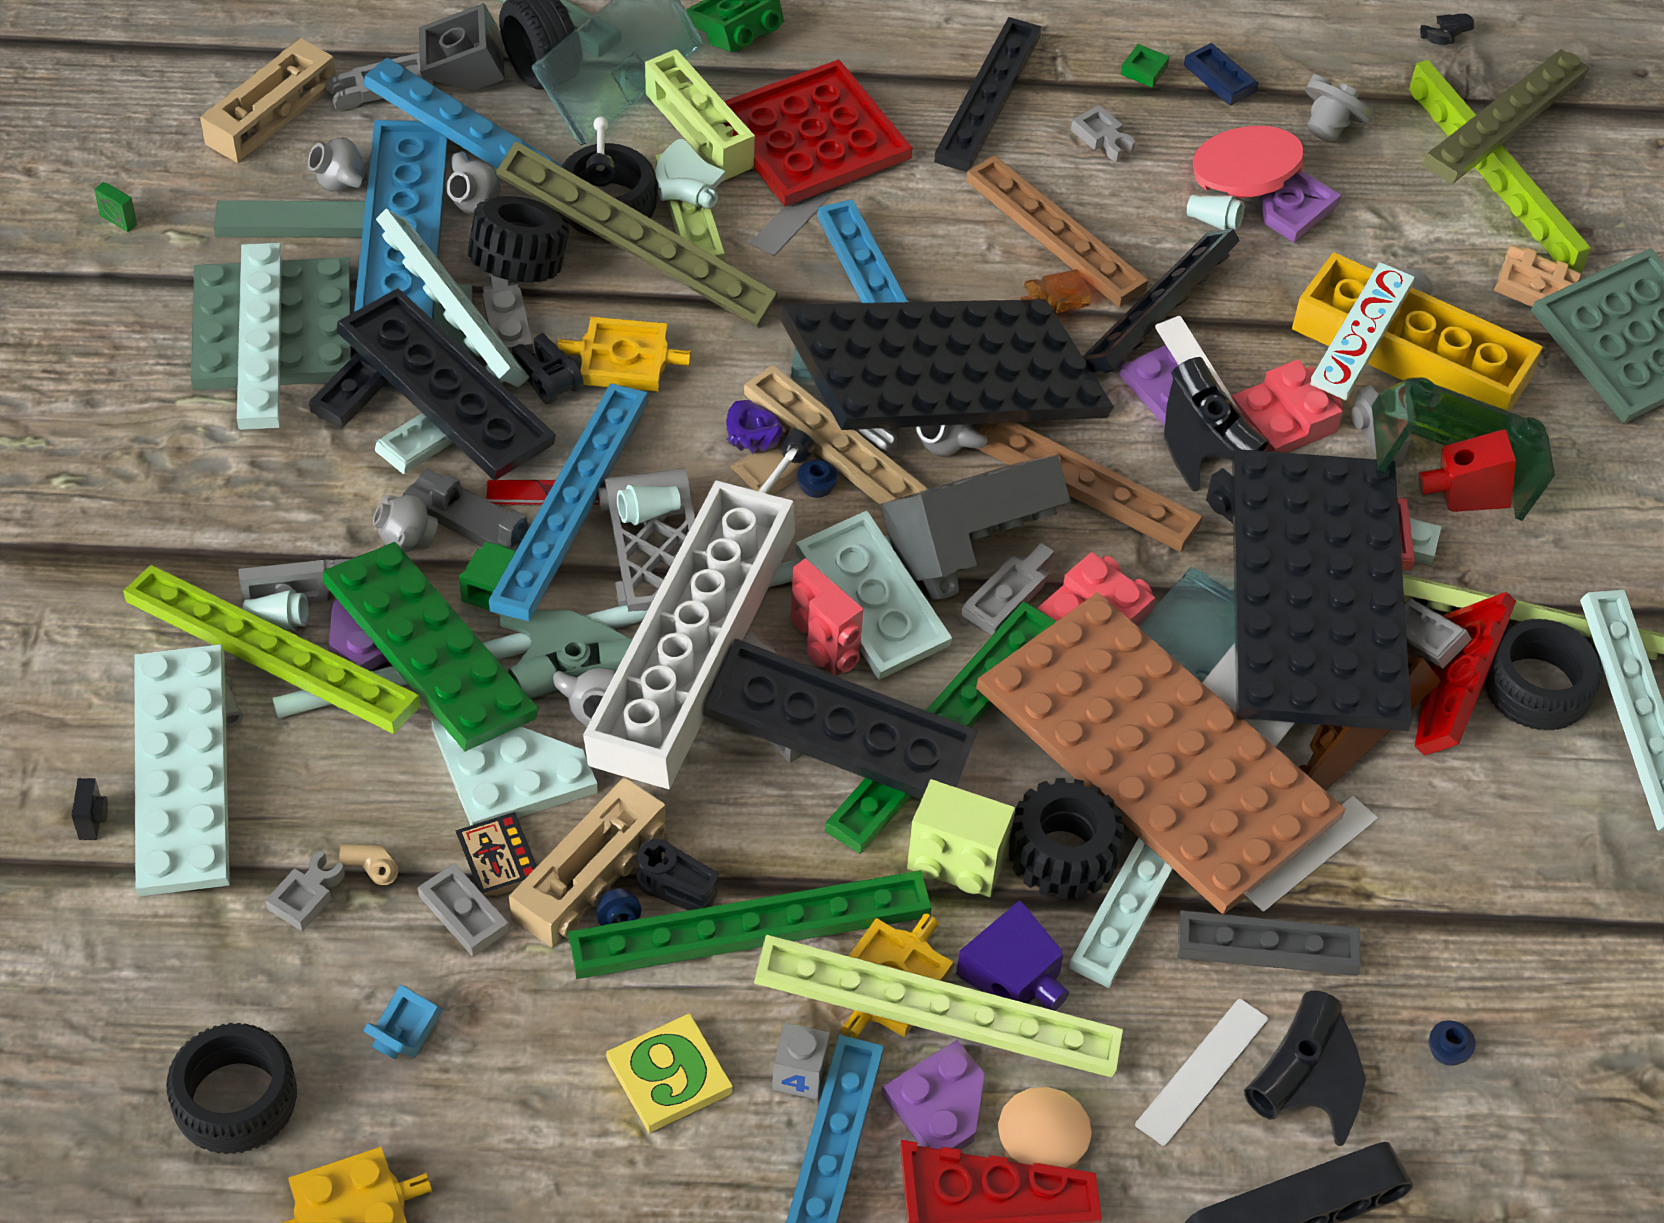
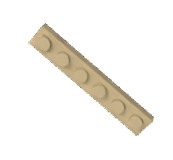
M771 365L744 384V395L771 412L788 431L791 428H797L809 435L817 446L814 452L830 463L837 471L880 506L881 503L928 490L855 430H841L827 407L776 366Z

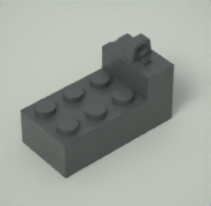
M1057 454L1011 464L881 503L893 550L913 580H923L931 599L936 600L959 593L957 571L977 566L971 540L990 535L989 532L995 530L1002 531L1021 526L1027 520H1038L1056 515V506L1071 501Z

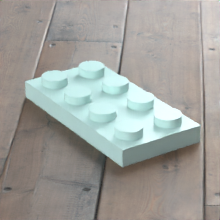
M864 511L796 542L795 552L801 561L806 558L864 609L860 652L878 680L951 645V635L868 511Z

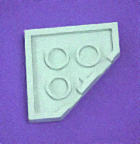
M438 719L432 721L434 735L470 826L513 812L516 813L517 818L598 793L597 781L591 767L588 766L583 749L520 726L464 752Z

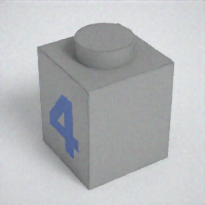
M784 1022L773 1063L772 1090L818 1100L828 1061L830 1032Z

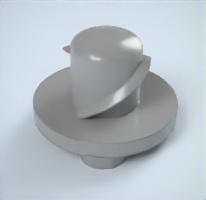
M1313 74L1305 87V92L1314 100L1311 107V118L1307 123V127L1312 134L1322 140L1336 141L1343 129L1350 126L1352 121L1364 124L1369 123L1375 111L1374 106L1357 99L1360 93L1346 84L1341 83L1336 88L1327 79Z

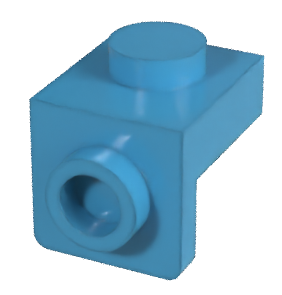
M400 984L377 1025L367 1023L363 1031L375 1038L372 1047L393 1059H397L399 1054L416 1058L443 1008Z

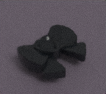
M1463 13L1438 15L1436 19L1440 28L1421 25L1420 37L1422 39L1427 38L1431 43L1438 45L1453 44L1457 35L1474 29V19L1470 15Z

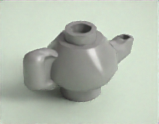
M344 137L330 140L327 144L317 142L312 147L308 156V169L316 173L318 182L327 191H341L350 186L358 188L366 173V164L363 162L356 145Z
M465 152L453 154L452 168L454 173L451 174L447 181V193L462 212L474 215L475 208L479 202H483L488 198H496L500 195L499 179L496 172L486 163L478 160L469 161Z
M972 424L917 427V433L924 446L935 456L947 457L959 452L963 447L983 448L987 444V437L971 428Z
M386 495L378 505L373 517V526L378 527V533L384 544L396 542L404 552L411 551L415 546L427 549L434 539L438 525L437 518L427 515L426 505L416 495H404L401 497Z
M597 668L588 670L582 675L575 677L558 671L554 674L553 681L555 687L569 698L570 711L576 720L585 727H588L615 672L609 669Z

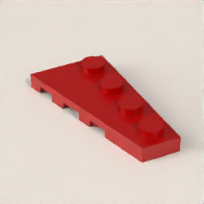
M1507 591L1441 615L1467 630L1472 640L1444 668L1430 661L1429 666L1442 682L1422 702L1414 747L1424 756L1460 744L1516 604V600Z
M900 1141L907 1223H1101L1102 1221L1096 1173L1041 1163L1028 1165L1008 1161L1006 1157L989 1155L988 1158L964 1154L959 1149L942 1146L941 1149L918 1146V1142Z

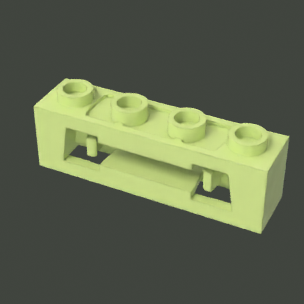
M677 49L645 62L646 95L705 162L726 171V177L723 181L754 168L755 135ZM729 122L731 126L726 127L723 123ZM733 128L738 133V135L733 136Z

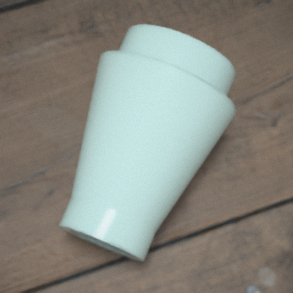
M1191 195L1187 205V216L1201 220L1221 230H1238L1243 220L1245 205L1244 201L1237 200L1236 196Z
M627 485L625 490H619L617 493V508L623 523L631 522L633 525H638L670 511L679 510L681 506L680 494L676 486Z
M294 589L257 599H246L243 603V610L284 630L296 631L298 627H305L308 622L309 606L307 597L304 593H296Z

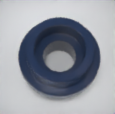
M811 460L802 464L798 469L797 482L806 495L821 498L828 495L835 487L837 471L826 461Z
M613 889L603 894L599 899L596 916L600 926L637 920L640 918L642 908L638 898L628 890Z
M1452 1020L1436 1024L1431 1030L1428 1039L1434 1058L1448 1066H1455L1469 1060L1476 1046L1475 1037L1471 1030L1464 1024ZM1446 1037L1453 1038L1460 1044H1452Z

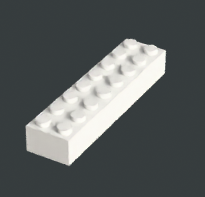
M715 480L583 734L588 766L670 790L705 718L703 716L704 707L736 638L743 641L795 535L794 503L792 500Z

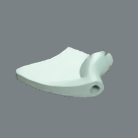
M683 139L674 141L663 152L655 170L656 190L661 201L681 200L697 207L703 206L706 209L714 207L717 203L718 194L714 189L726 177V171L705 162L689 143Z

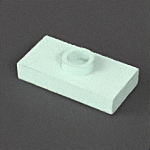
M421 413L379 439L376 443L375 451L402 474H405L453 442Z

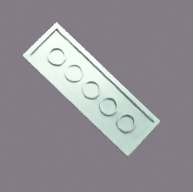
M219 644L135 654L136 891L139 896L230 886L225 661L223 648Z

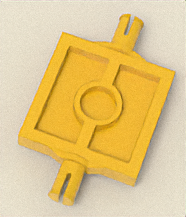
M590 317L588 331L583 336L582 341L559 338L557 347L565 355L580 356L582 363L580 372L583 377V385L609 387L610 383L637 390L658 392L661 373L667 364L690 367L691 350L668 349L667 323Z
M929 914L922 915L912 932L895 929L876 918L849 954V957L945 982L953 969V961L935 952L927 943V940L939 926L938 921L934 917L930 920ZM854 1010L846 1023L842 1025L841 1031L846 1037L850 1034L851 1038L858 1039L867 1023L872 1021L882 1024L905 1038L913 1025Z
M380 1146L289 1177L288 1181L295 1201V1218L281 1223H407L404 1215V1201L432 1193V1189L426 1173L398 1182L397 1178L389 1170L382 1147Z

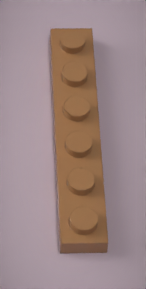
M993 155L967 171V183L1119 308L1147 291L1148 279L997 156Z
M1016 422L986 423L978 431L979 434L987 437V444L985 447L977 449L1008 465L1058 454L1069 496L1179 552H1182L1201 525V515Z

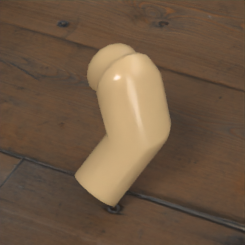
M341 844L339 862L344 866L363 867L370 878L376 884L382 886L393 883L397 878V863L383 846Z

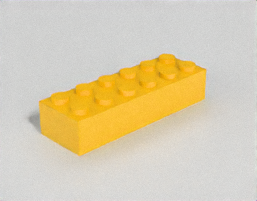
M1333 252L1300 296L1292 330L1330 347L1374 270ZM1412 287L1367 364L1501 426L1532 379L1543 346Z

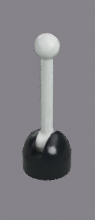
M598 117L594 121V128L597 130V153L591 155L587 160L585 176L590 184L603 187L614 181L616 166L612 157L604 154L605 130L608 128V121L604 117Z
M797 428L790 429L781 443L783 460L758 492L767 494L790 462L794 464L802 463L812 455L817 446L809 435Z

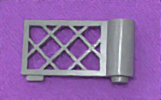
M685 467L604 479L605 487L598 488L601 512L609 511L622 581L615 582L618 605H627L628 612L646 611L649 609L663 582L662 578L652 574L651 571L660 562L671 567L675 557L668 553L677 543L683 544L686 533L689 532L695 521ZM627 485L676 486L680 494L681 506L679 510L670 511L643 522L642 524L646 526L635 536L621 527L623 522L617 508V493L619 490H625ZM685 514L686 520L677 530L662 523L667 516ZM654 530L669 538L660 549L645 541ZM637 549L652 556L642 568L628 560ZM643 580L658 588L653 595L636 598L634 596V590Z

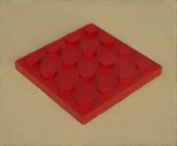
M839 59L724 101L755 135L754 168L784 207L912 159L913 148ZM729 122L723 123L726 127L731 126ZM733 128V136L738 135V133Z

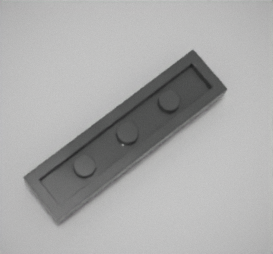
M1181 910L1178 918L1177 958L1357 976L1361 967L1360 928Z

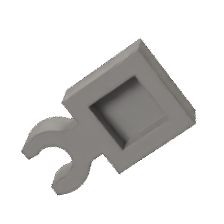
M1100 105L1072 119L1071 131L1094 150L1103 146L1106 149L1107 156L1112 161H1120V148L1125 149L1129 154L1134 153V138L1126 133H1122L1123 124Z
M322 850L318 851L311 857L309 870L305 875L294 868L266 898L267 910L303 932L331 901L330 890L327 888L334 887L343 880L345 876L344 865L338 862L333 869L322 871L321 868L325 866L327 860L325 852Z

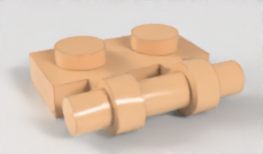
M1511 244L1505 255L1506 260L1502 265L1493 291L1532 307L1535 301L1578 282L1581 273L1568 268V263L1557 260L1555 263L1536 255L1537 251L1526 246L1525 249Z

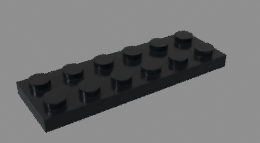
M399 288L337 322L336 332L494 481L554 445L556 434Z
M736 638L703 712V716L919 799L923 798L930 779L957 787L978 730Z

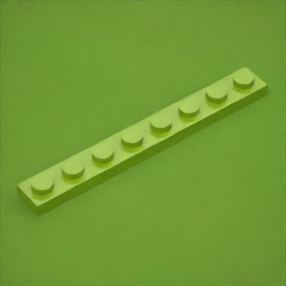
M1429 60L1416 63L1409 91L1426 109L1433 121L1438 123L1444 132L1450 136L1476 116V114ZM1501 145L1474 168L1490 184L1491 189L1507 204L1513 215L1518 217L1531 232L1532 237L1542 245L1555 263L1557 260L1568 263V268L1582 274L1591 247Z
M150 565L123 590L127 603L212 645L221 644L224 651L392 734H395L420 708L418 694L153 565Z

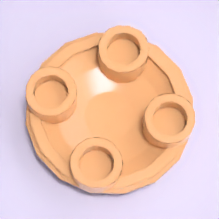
M1050 1087L1029 1088L1014 1095L1003 1107L998 1122L1000 1142L1005 1148V1157L1008 1158V1161L1028 1165L1041 1163L1076 1169L1080 1159L1088 1150L1092 1135L1089 1116L1080 1102L1066 1092Z

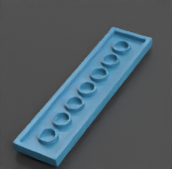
M374 120L354 312L399 288L433 320L434 300L423 290V286L426 283L421 277L415 276L405 267L402 262L405 256L401 251L395 250L385 241L382 236L385 230L376 220L386 208L404 217L439 260L449 139L421 121Z

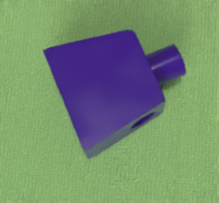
M1020 900L959 951L956 974L981 992L1027 1004L1036 998L1047 1009L1053 1011L1057 1010L1069 995V991L1056 980L1061 971L1064 956L1062 950Z

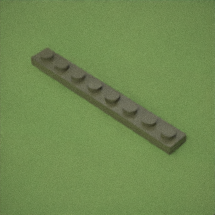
M1560 49L1428 152L1422 165L1453 185L1582 81L1590 67L1582 63L1575 54Z
M517 141L514 142L496 171L497 177L757 328L777 298L776 291Z

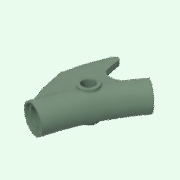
M535 610L530 621L506 615L500 617V625L502 627L526 634L532 641L530 648L515 666L508 668L510 676L531 700L558 690L553 681V676L558 671L575 677L582 675L588 670L597 668L613 670L616 673L633 638H628L601 622L571 610Z

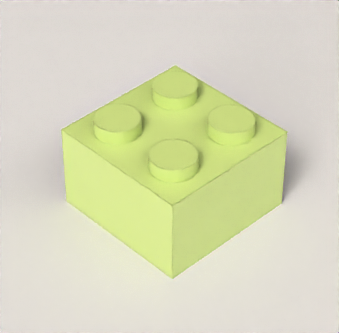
M930 779L912 821L907 869L912 871L921 870L923 878L938 879L956 885L964 892L971 894L979 893L991 897L1007 857L1015 807Z

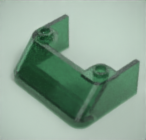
M1423 377L1408 378L1381 390L1372 404L1377 469L1381 471H1386L1410 433L1446 446L1496 431L1506 430L1516 459L1512 501L1515 519L1520 521L1524 520L1555 476L1549 436L1543 423L1533 417L1525 418L1435 385L1432 381Z

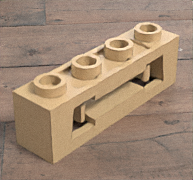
M300 38L200 117L205 144L239 163L327 92L325 86L328 81L327 79L334 75L336 76L334 57ZM305 84L313 87L300 98L299 94L303 92ZM256 124L257 133L242 144L241 135L244 133L247 135L251 134L252 130L250 128Z
M623 777L509 895L511 920L551 948L563 937L568 938V931L577 930L582 916L592 906H598L599 899L603 894L610 891L614 882L621 875L625 877L632 872L637 864L639 847L651 839L663 838L667 829L665 804ZM611 831V840L605 845L604 837ZM573 879V887L566 894V885Z

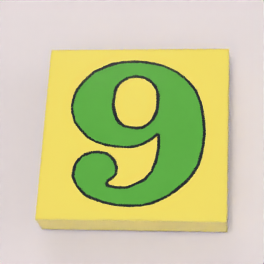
M690 1013L606 1051L610 1066L648 1133L732 1094V1084Z

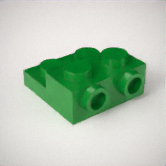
M702 0L682 11L686 25L706 32L710 45L724 49L727 52H736L751 45L755 38L766 36L778 30L780 25L785 22L780 0Z

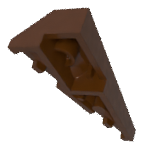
M1408 657L1411 710L1442 682L1424 658ZM1320 724L1309 745L1313 754L1307 766L1300 765L1299 768L1326 791L1390 730Z

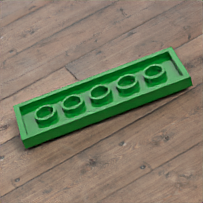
M396 542L324 570L323 583L412 690L419 695V698L464 752L536 719L538 707Z

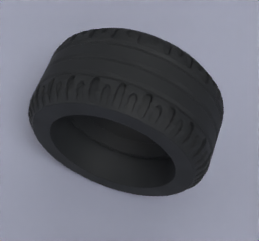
M505 1L499 15L500 33L508 58L519 77L527 85L537 90L547 89L573 78L580 66V45L573 22L561 1Z
M605 143L604 154L611 156L616 166V176L612 184L622 185L631 189L630 192L614 198L651 219L657 201L656 174L652 164L643 154L633 148L620 144ZM597 144L577 150L565 160L561 167L588 182L585 176V166L591 155L597 153ZM566 217L569 221L568 224L577 231L589 236L602 238Z
M1548 619L1519 621L1507 627L1504 631L1484 681V686L1492 704H1495L1496 709H1499V712L1504 714L1505 717L1510 718L1511 721L1537 730L1561 729L1576 723L1590 708L1601 682V661L1590 641L1584 635H1581L1579 631L1566 624ZM1522 659H1538L1548 662L1565 673L1571 681L1572 687L1563 690H1549L1537 687L1522 678L1512 663Z
M241 1023L215 1025L213 1028H207L204 1032H199L197 1036L191 1037V1040L187 1041L185 1046H182L179 1052L176 1053L167 1075V1097L178 1128L195 1145L204 1150L207 1149L210 1152L219 1154L221 1152L224 1154L244 1153V1151H252L254 1147L257 1149L260 1145H265L268 1140L271 1141L288 1123L297 1099L295 1074L286 1048L267 1030L265 1031L263 1028H257L255 1025L247 1023L243 1025ZM249 1064L261 1068L272 1077L264 1095L253 1105L241 1111L215 1113L203 1109L193 1101L196 1089L203 1079L223 1066Z

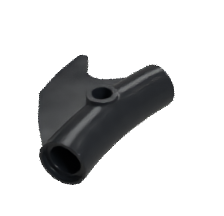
M1194 357L1188 359L1173 369L1171 372L1173 381L1166 406L1164 440L1176 467L1192 491H1198L1200 488V464L1204 459L1208 457H1221L1232 460L1234 449L1264 451L1269 444V440L1230 401L1211 374L1203 358Z
M1308 991L1302 996L1295 1017L1280 1045L1264 1068L1244 1089V1096L1255 1112L1269 1120L1275 1119L1281 1113L1301 1107L1315 1106L1323 1109L1330 1118L1335 1144L1343 1146L1358 1114L1366 1077L1356 1044L1341 1013L1342 1004L1340 1001L1326 992Z

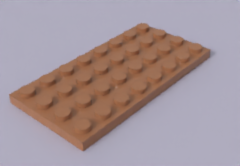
M1099 592L1095 593L978 678L976 689L1073 778L1083 780V786L1090 788L1092 785L1101 788L1100 795L1102 797L1109 795L1114 800L1113 809H1120L1122 814L1121 822L1222 914H1226L1341 820L1346 810L1244 719L1236 718L1234 710Z

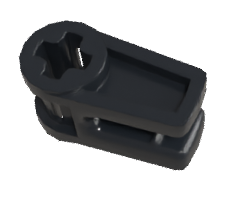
M544 333L534 338L535 353H531L523 344L512 347V355L529 375L527 381L545 404L549 405L555 402L558 395L570 389L577 391L583 387V377L577 364L572 358L566 356Z
M651 839L639 847L637 852L638 869L636 871V883L642 892L687 911L712 907L717 897L715 886L718 882V873L715 870L682 852L665 840ZM648 877H651V883L648 882Z

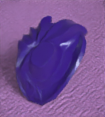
M750 400L735 401L728 410L726 425L729 437L727 440L740 451L748 448L753 454L756 450L763 452L769 448H775L781 435H784L787 431L784 425L771 412Z

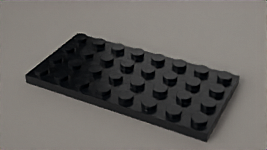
M1047 299L783 305L778 316L841 430L1108 418L1114 407Z
M1234 449L1232 456L1236 718L1409 731L1412 716L1395 461Z

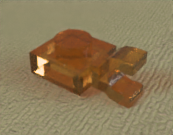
M1075 269L1043 276L1042 281L1037 279L1025 281L1024 288L1029 296L1021 297V300L1047 299L1054 312L1059 313L1090 306L1092 294L1078 270Z

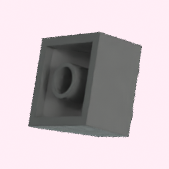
M484 3L419 27L420 73L423 78L468 91L490 87L505 79L501 33Z

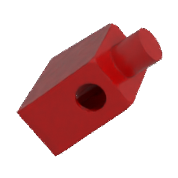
M1506 430L1496 431L1444 446L1441 449L1440 468L1418 473L1422 495L1442 492L1447 509L1452 512L1511 508L1516 459Z

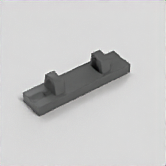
M428 468L403 493V496H418L427 507V515L437 518L439 524L483 547L486 541L492 544H501L517 551L531 526L527 522L525 515L514 509L510 513L463 488L460 480L449 474L443 477ZM455 500L456 502L448 509V506Z

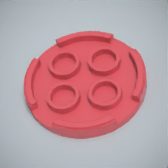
M1246 126L1219 133L1204 142L1197 149L1193 157L1194 176L1202 188L1207 191L1212 188L1228 192L1229 196H1236V198L1256 197L1277 191L1284 187V181L1291 178L1295 173L1299 174L1304 166V152L1301 141L1286 130L1270 126Z

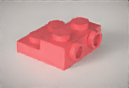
M1299 359L1267 371L1263 383L1231 395L1243 416L1269 440V444L1265 448L1266 451L1288 453L1338 431L1343 412L1341 399L1310 385L1311 377L1316 369L1312 366L1306 368Z
M1091 552L1065 574L1064 585L1044 601L1037 610L1058 621L1099 592L1140 628L1152 616L1155 597L1153 596L1152 589L1144 580L1135 579L1132 581L1122 574L1120 566L1113 558L1109 556L1100 558Z
M805 558L793 566L790 618L799 631L808 633L806 652L815 665L824 667L833 676H837L841 672L847 673L851 671L860 659L864 609Z

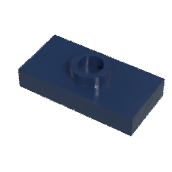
M1213 43L1185 56L1184 66L1230 106L1257 92L1259 82Z

